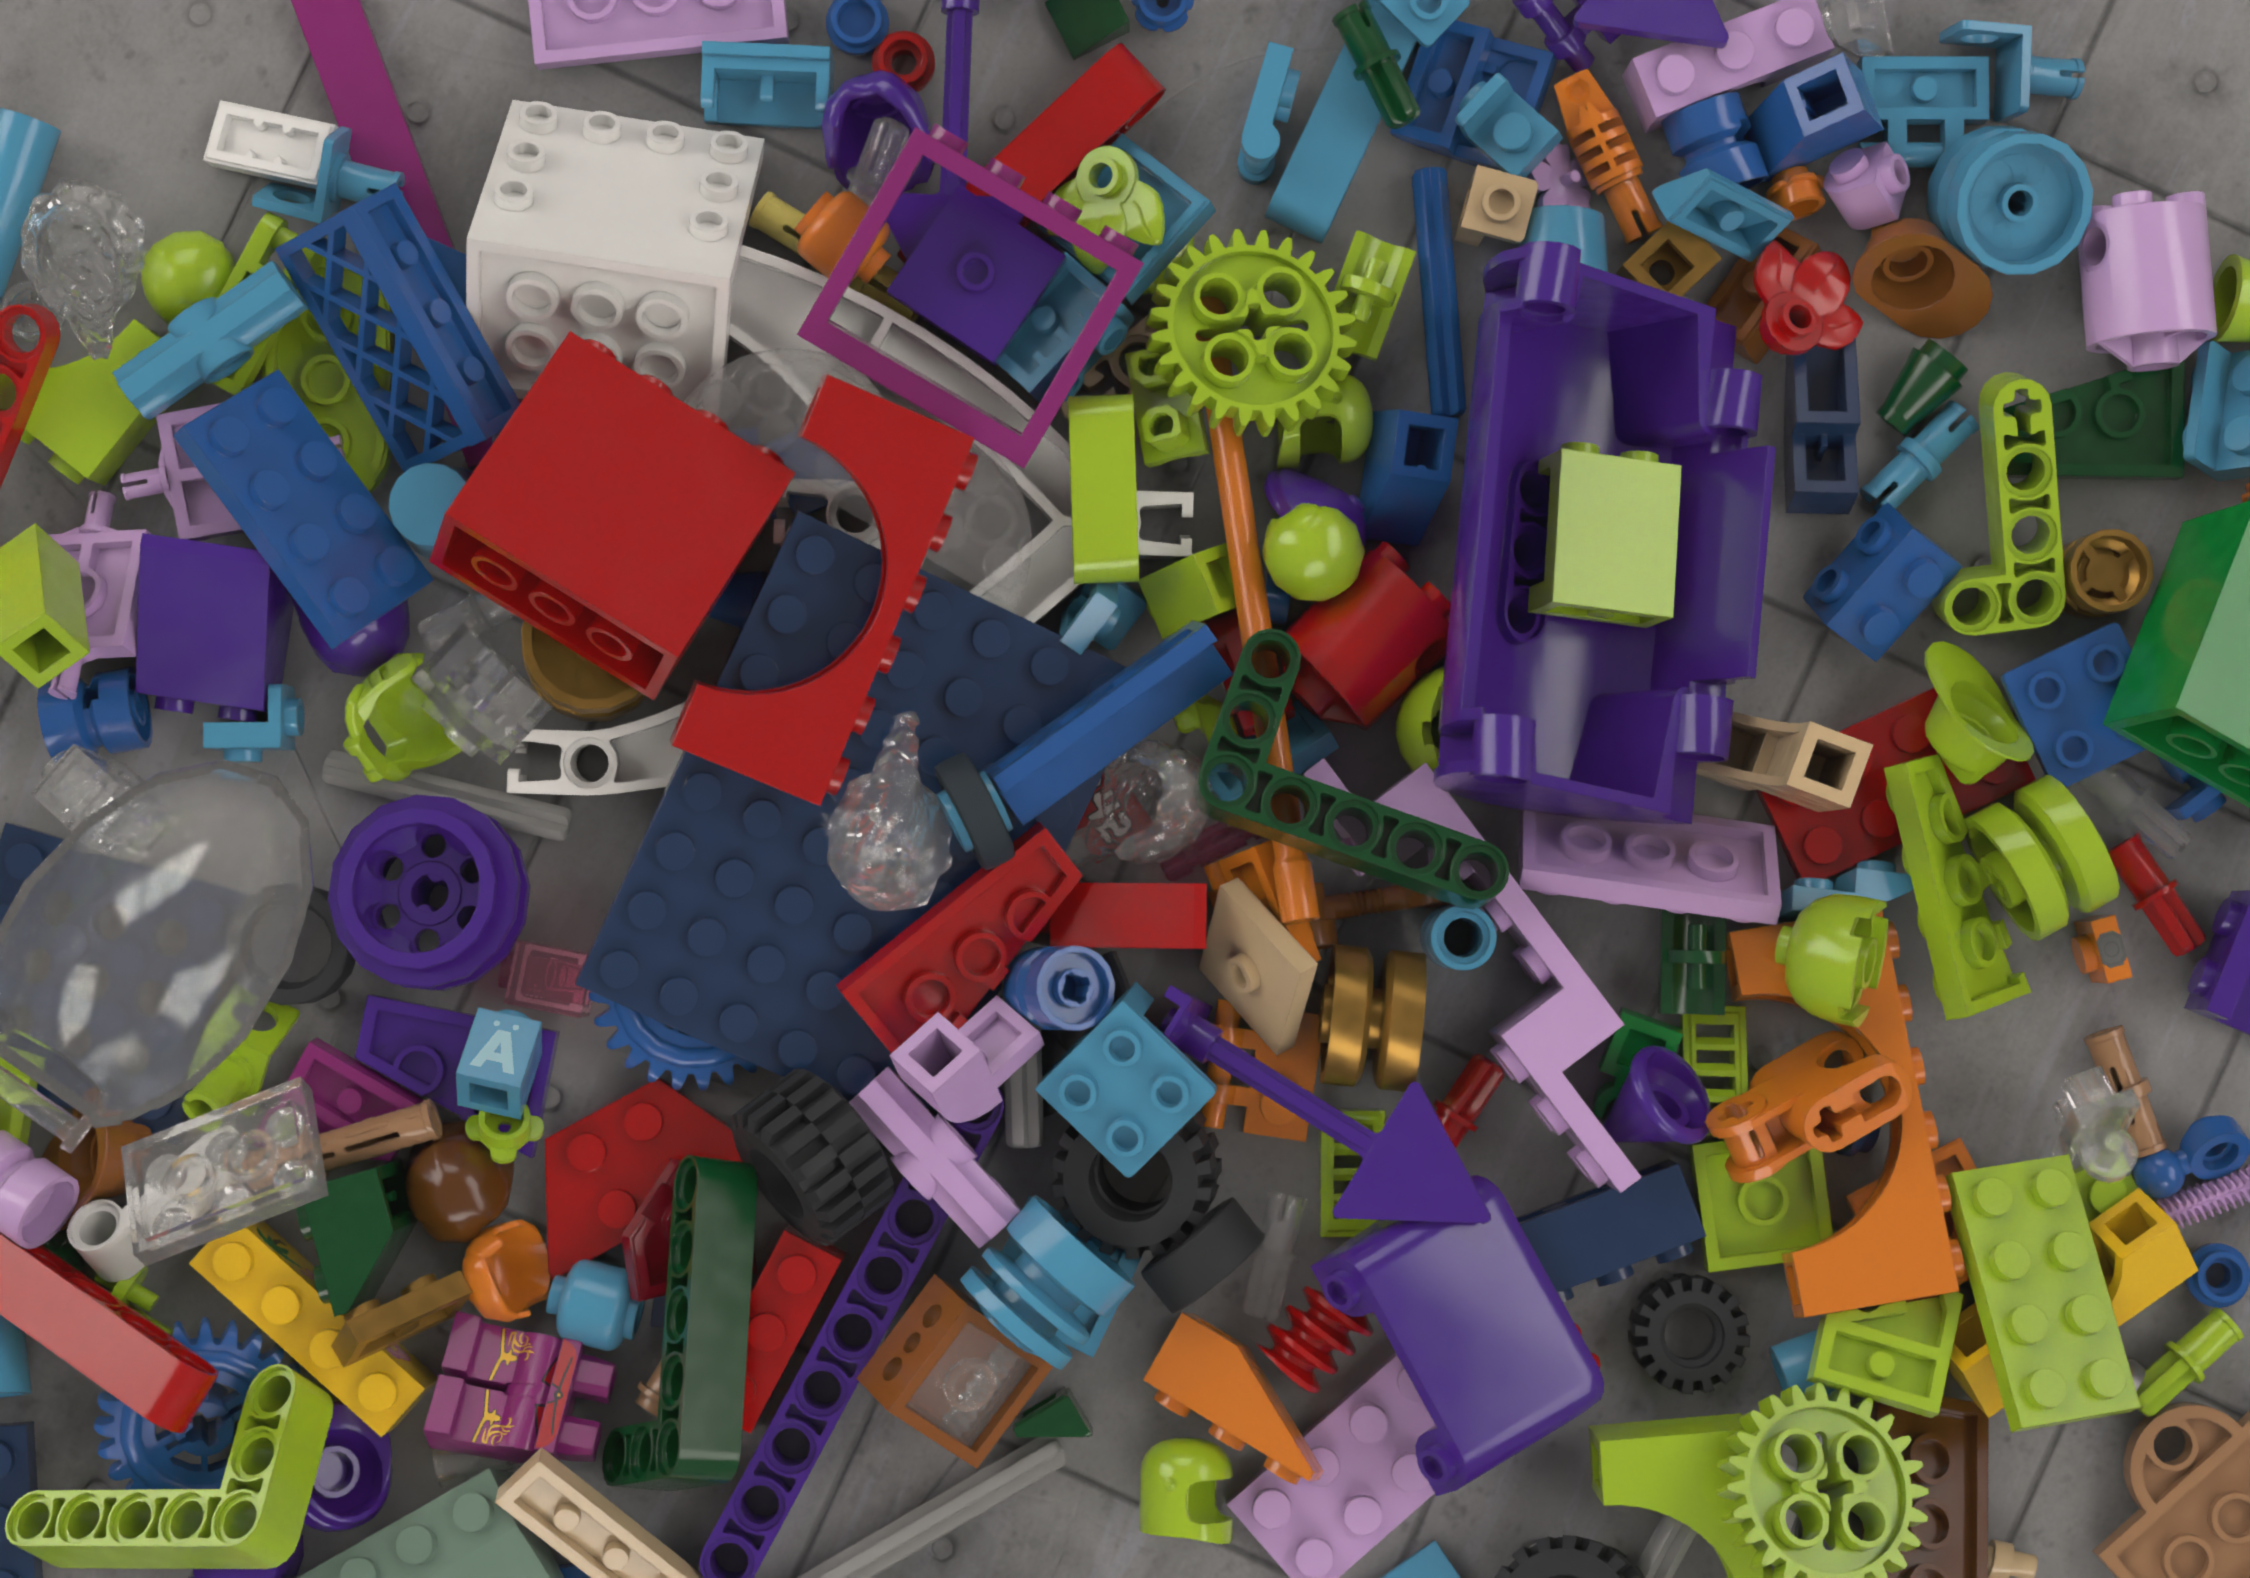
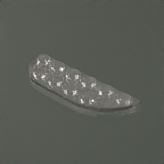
M778 348L740 357L710 374L686 398L684 403L695 410H706L715 414L726 423L730 432L749 444L767 447L778 454L785 466L796 472L792 479L793 481L877 529L872 511L863 493L850 475L827 453L797 436L822 375H831L958 430L834 356L810 349ZM974 439L969 452L978 455V461L972 477L963 492L955 488L953 489L944 513L953 516L948 534L939 552L936 553L928 549L925 558L1015 610L1023 594L1031 564L1032 534L1028 509L1015 478L1004 462L992 449Z

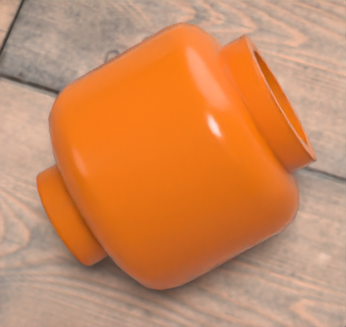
M826 191L794 229L801 235L797 244L799 255L820 274L829 279L869 206L850 191L840 192L835 197ZM887 222L884 224L854 279L859 277L865 284H868L892 256L882 247L890 235V227Z

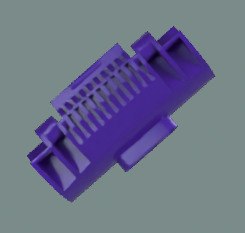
M1552 241L1527 242L1520 247L1504 250L1492 257L1483 271L1485 299L1483 312L1478 322L1438 728L1440 734L1439 765L1434 769L1433 782L1441 790L1463 798L1520 810L1611 821L1692 824L1697 763L1723 762L1729 759L1734 700L1725 697L1726 685L1735 684V680L1756 678L1776 447L1770 445L1748 448V439L1756 437L1758 432L1762 375L1754 371L1733 368L1736 326L1716 320V308L1580 263L1581 249L1573 245ZM1586 442L1598 445L1599 454L1620 457V453L1625 451H1649L1659 455L1658 462L1682 466L1673 618L1651 627L1643 628L1528 612L1529 588L1544 581L1550 476L1538 474L1540 459L1559 450L1560 445L1563 443Z

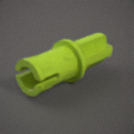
M2214 1307L2202 1321L2176 1343L2168 1340L2163 1345L2165 1353L2145 1370V1377L2137 1390L2141 1405L2137 1410L2147 1417L2154 1416L2190 1383H2202L2205 1380L2203 1372L2232 1345L2244 1338L2238 1325L2224 1311Z

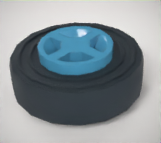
M965 753L954 755L934 767L935 776L941 792L937 793V798L965 852L971 850L985 870L993 869L1015 856V851L1008 831L1012 830L1013 826L986 772L983 770L978 773L976 767Z

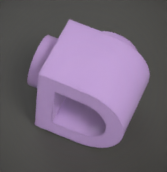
M1887 141L1863 149L1851 148L1839 154L1829 165V171L1823 181V187L1848 226L1855 230H1865L1898 220L1906 190L1910 186V174L1903 157L1900 154H1894Z

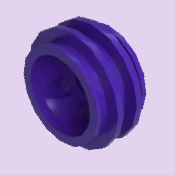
M416 794L381 805L351 829L332 865L328 903L337 937L361 967L392 984L401 985L405 988L445 991L478 981L509 955L526 924L531 885L520 848L497 820L455 798ZM443 836L446 844L444 852L438 857L430 858L425 852L426 841L429 837ZM399 858L403 864V872L398 879L388 881L385 877L391 865ZM472 860L475 861L479 872V881L473 883L468 875L464 874L466 865ZM438 884L447 887L449 891L448 899L440 909L429 904L430 894ZM395 905L399 909L400 920L395 927L387 929L382 910L386 906ZM434 930L439 936V946L433 950L422 952L419 948L421 935L426 931Z

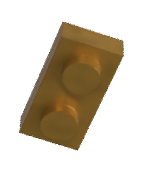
M459 1270L439 1280L434 1273L425 1275L407 1285L400 1292L401 1297L383 1305L379 1299H372L348 1312L343 1318L345 1324L331 1345L343 1368L454 1318L456 1311L461 1310L472 1294V1290L462 1272Z

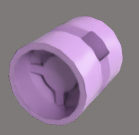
M0 1130V1232L25 1249L37 1248L49 1241L60 1231L71 1216L80 1190L78 1180L46 1158L36 1159L33 1150L7 1131Z

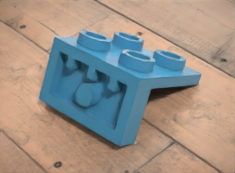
M1137 982L1110 1007L1108 1014L1098 1024L1090 1027L1047 1071L1035 1088L1058 1113L1128 1178L1140 1170L1217 1091L1215 1083L1144 1016L1154 998Z

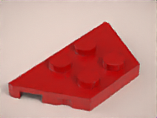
M659 1077L655 1082L645 1084L545 1139L548 1273L552 1280H554L556 1275L562 1276L569 1272L576 1262L582 1259L591 1260L622 1243V1233L671 1159L681 1161L685 1156L693 1155L742 1162L736 1149L731 1128L707 1109H702L692 1102L683 1092L674 1090L670 1083Z

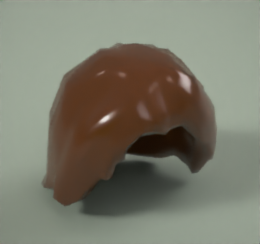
M462 1120L442 1124L443 1135L441 1139L429 1140L413 1145L404 1169L406 1176L405 1191L412 1214L431 1237L443 1243H468L475 1238L483 1227L497 1219L509 1203L513 1183L514 1161L508 1164L494 1162L490 1157V1150L480 1141L470 1140L465 1132L466 1121Z

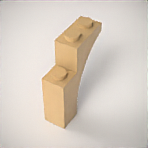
M1733 712L1728 761L1697 763L1696 774L1743 792L1758 789L1816 812L1848 809L1852 805L1873 745L1811 721L1787 723Z

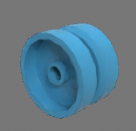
M1984 126L1960 136L1939 157L1928 181L1926 210L1930 222L1943 232L1953 246L1978 265L2006 275H2030L2059 264L2080 243L2091 220L2093 188L2085 164L2068 144L2043 133L2027 131L2018 127Z

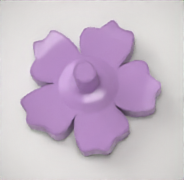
M1558 143L1528 175V179L1535 180L1538 183L1537 193L1542 192L1538 198V207L1570 205L1590 208L1591 194L1588 190L1582 188L1589 185L1576 158L1570 160L1568 144L1561 145Z

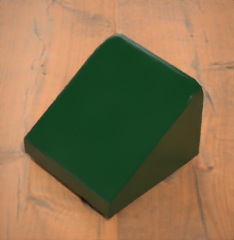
M1048 0L1045 2V6L1073 60L1130 32L1129 19L1119 0Z
M1065 1386L1018 1414L1013 1424V1431L1017 1437H1091L1093 1435L1091 1423L1070 1388L1066 1389Z

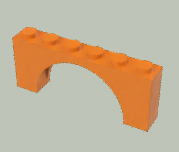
M1883 910L1876 914V916L1884 918ZM1796 921L1733 931L1726 935V972L1732 1002L1766 1000L1802 1008L1794 1001L1787 988L1785 965L1776 964L1775 962L1776 943L1782 927H1794ZM1888 921L1886 952L1877 989L1869 987L1863 989L1858 1003L1870 1006L1867 1017L1860 1027H1852L1834 1022L1830 1023L1854 1038L1866 1057L1874 1054L1883 1055L1903 1066L1911 1079L1913 1098L1910 1106L1904 1112L1889 1121V1145L1884 1168L1874 1191L1859 1212L1845 1226L1826 1239L1804 1249L1782 1254L1794 1318H1804L1959 1291L1957 1278L1963 1277L1965 1273L1960 1244L1956 1238L1949 1239L1944 1213L1951 1212V1195L1945 1176L1943 1174L1936 1175L1931 1149L1938 1148V1131L1932 1112L1930 1110L1923 1111L1918 1086L1925 1084V1067L1919 1048H1910L1905 1022L1912 1021L1913 1010L1907 986L1905 984L1897 985L1892 959L1899 958L1900 945L1893 921ZM1887 1076L1878 1078L1884 1095L1889 1085V1078Z

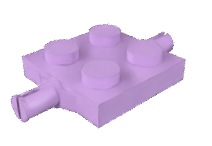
M221 403L158 414L156 420L161 441L158 461L159 468L127 474L121 473L120 475L121 484L126 486L122 487L126 501L164 493L174 510L180 539L201 541L245 533L173 437L182 426ZM340 434L329 437L345 459V453L341 449L344 447Z
M98 490L97 493L95 491L89 492V501L83 525L62 534L49 535L79 563L90 648L89 654L52 679L48 693L53 697L68 700V697L71 700L77 697L76 691L81 667L86 662L98 658L136 657L140 543L142 533H151L147 529L117 531L110 528L114 504L117 498L115 495Z

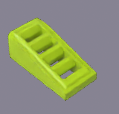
M1725 1006V1015L1680 1014V1028L1682 1029L1683 1037L1679 1044V1056L1692 1067L1698 1076L1729 1077V1089H1705L1709 1101L1721 1103L1747 1092L1746 1006ZM1696 1024L1730 1025V1038L1696 1037ZM1696 1050L1730 1051L1729 1063L1697 1062Z
M1336 1108L1375 1133H1379L1385 1126V1110L1383 1108ZM1319 1130L1320 1237H1354L1378 1220L1334 1218V1206H1336L1343 1194L1334 1193V1181H1351L1359 1168H1334V1156L1359 1154L1340 1142H1334V1138Z

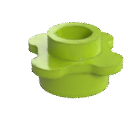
M525 1105L521 1120L479 1110L478 1115H472L467 1119L465 1132L470 1140L480 1141L490 1150V1157L494 1162L508 1164L516 1159L517 1151L527 1142L538 1141L543 1136L544 1124L540 1117L531 1115L528 1106ZM506 1124L511 1129L508 1132H501L498 1129L499 1126Z

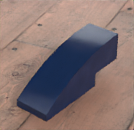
M1790 318L1791 322L1797 327L1796 323ZM1856 338L1849 345L1837 350L1814 346L1806 353L1800 355H1786L1784 398L1786 513L1849 514L1859 494L1856 433L1861 424Z

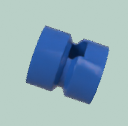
M1729 92L1702 100L1662 120L1661 125L1672 156L1683 157L1686 162L1679 172L1680 178L1708 168L1747 189L1753 188L1769 178L1758 144L1745 141L1744 135L1750 129L1751 124L1740 93Z
M131 666L98 672L93 676L90 684H86L82 678H79L76 691L77 697L72 700L69 697L68 700L51 696L48 693L51 682H47L38 689L37 707L41 732L47 750L57 764L61 765L93 759L99 753L100 747H104L111 754H119L149 748L152 743V717L148 697L145 694L135 692L136 669Z
M1044 946L1023 951L1010 963L1008 967L1009 972L1004 977L1003 982L1005 1003L1034 1028L1040 1030L1082 1031L1093 1027L1108 1014L1114 1001L1115 981L1111 968L1100 954L1087 947Z

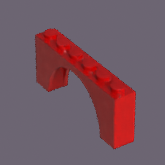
M828 374L822 375L797 436L812 443L841 465L857 484L872 511L878 530L882 560L881 578L872 611L858 636L839 657L820 671L800 681L769 689L739 690L718 687L694 680L670 737L671 745L818 806L821 805L826 792L836 796L841 788L850 765V759L841 756L851 732L862 735L868 724L876 699L867 694L877 671L887 674L895 660L901 644V638L893 635L899 617L902 610L911 614L914 612L927 582V577L918 574L928 549L936 553L939 552L952 523L953 516L944 513L954 488L962 492L966 489L978 461V455L969 452L975 439L974 437Z

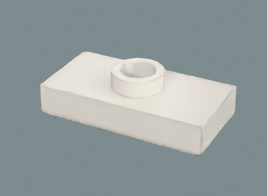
M220 100L203 161L215 168L317 189L324 139L339 127L335 124Z

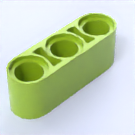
M1133 394L1068 396L1074 584L1139 582Z

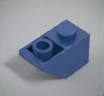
M1842 52L1784 79L1748 117L1751 127L1746 135L1748 141L1755 142L1759 146L1769 174V178L1765 181L1767 183L1777 173L1785 169L1807 165L1884 130L1863 72Z
M1401 409L1373 411L1372 439L1365 454L1360 500L1365 506L1363 513L1367 525L1368 540L1410 546L1419 545L1451 481L1459 418Z

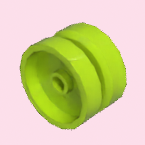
M2051 775L2041 776L2016 790L2013 810L2001 803H1992L1964 819L1968 828L1966 834L1968 846L1974 859L1981 863V867L1990 884L1988 887L2008 917L2031 940L2039 941L2065 927L2068 924L2069 905L2082 913H2090L2114 900L2119 895L2120 886L2116 869L2094 824L2077 799L2060 781Z

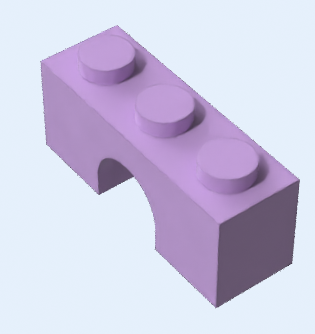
M1780 0L1724 22L1723 24L1729 39L1726 47L1721 49L1673 42L1632 58L1622 74V78L1644 133L1646 134L1661 128L1663 119L1702 100L1733 92L1755 83H1760L1761 88L1823 62L1835 47L1816 0Z

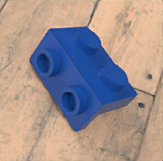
M1886 503L1873 517L1867 519L1860 526L1854 539L1837 558L1817 574L1812 586L1805 592L1803 599L1827 627L1877 662L1963 566L1946 550L1914 527L1895 507Z

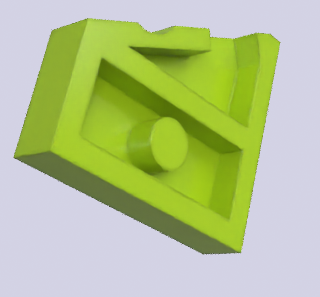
M1952 1292L1910 1302L1904 1300L1881 1304L1871 1309H1852L1826 1314L1819 1320L1806 1381L1812 1383L1821 1382L1825 1387L1835 1390L1845 1388L1852 1395L1862 1398L1870 1397L1875 1402L1928 1418L1937 1416L1940 1412L1964 1294Z

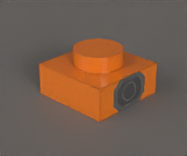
M2095 915L2073 921L2077 936L2071 939L2073 956L2082 974H2089L2091 983L2109 984L2133 977L2115 915Z

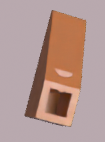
M1181 1312L1143 1379L1158 1389L1153 1399L1182 1417L1187 1418L1191 1410L1212 1422L1208 1432L1216 1439L1238 1451H1242L1246 1443L1268 1456L1263 1466L1291 1484L1297 1485L1301 1477L1307 1481L1319 1480L1324 1472L1249 1347L1196 1314Z

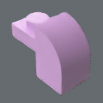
M996 995L960 1029H957L937 1012L890 1054V1057L900 1078L945 1119L954 1123H962L986 1114L1002 1102L998 1087L1045 1044L1040 1032Z

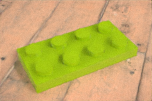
M2069 1154L1952 1172L1945 1178L1951 1195V1215L2011 1433L2128 1413L2140 1408L2141 1405Z

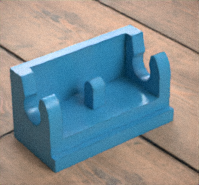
M702 41L701 108H704V122L711 125L822 129L821 125L826 101L834 91L835 60L830 46Z

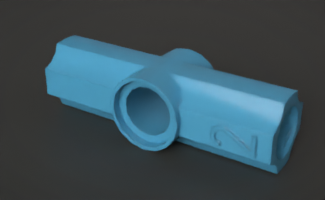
M271 260L218 299L216 297H209L185 309L169 324L167 328L169 333L139 352L127 363L121 365L120 368L113 372V375L129 401L139 410L144 418L151 420L202 383L211 384L238 370L254 354L253 347L279 331L281 327L291 320L299 317L308 307L290 279Z

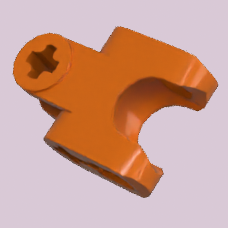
M1831 1030L1811 1038L1764 1065L1753 1076L1747 1092L1723 1101L1714 1107L1706 1116L1705 1123L1710 1134L1719 1139L1723 1138L1730 1156L1726 1160L1725 1168L1731 1180L1737 1183H1751L1775 1174L1786 1163L1812 1148L1821 1152L1840 1150L1895 1119L1910 1106L1913 1098L1911 1079L1903 1066L1898 1062L1878 1054L1864 1058L1863 1050L1854 1038L1842 1031ZM1841 1050L1843 1055L1842 1065L1838 1068H1824L1827 1057L1832 1052ZM1887 1076L1889 1078V1085L1884 1097L1876 1102L1864 1101L1860 1096V1090L1872 1084L1878 1078Z

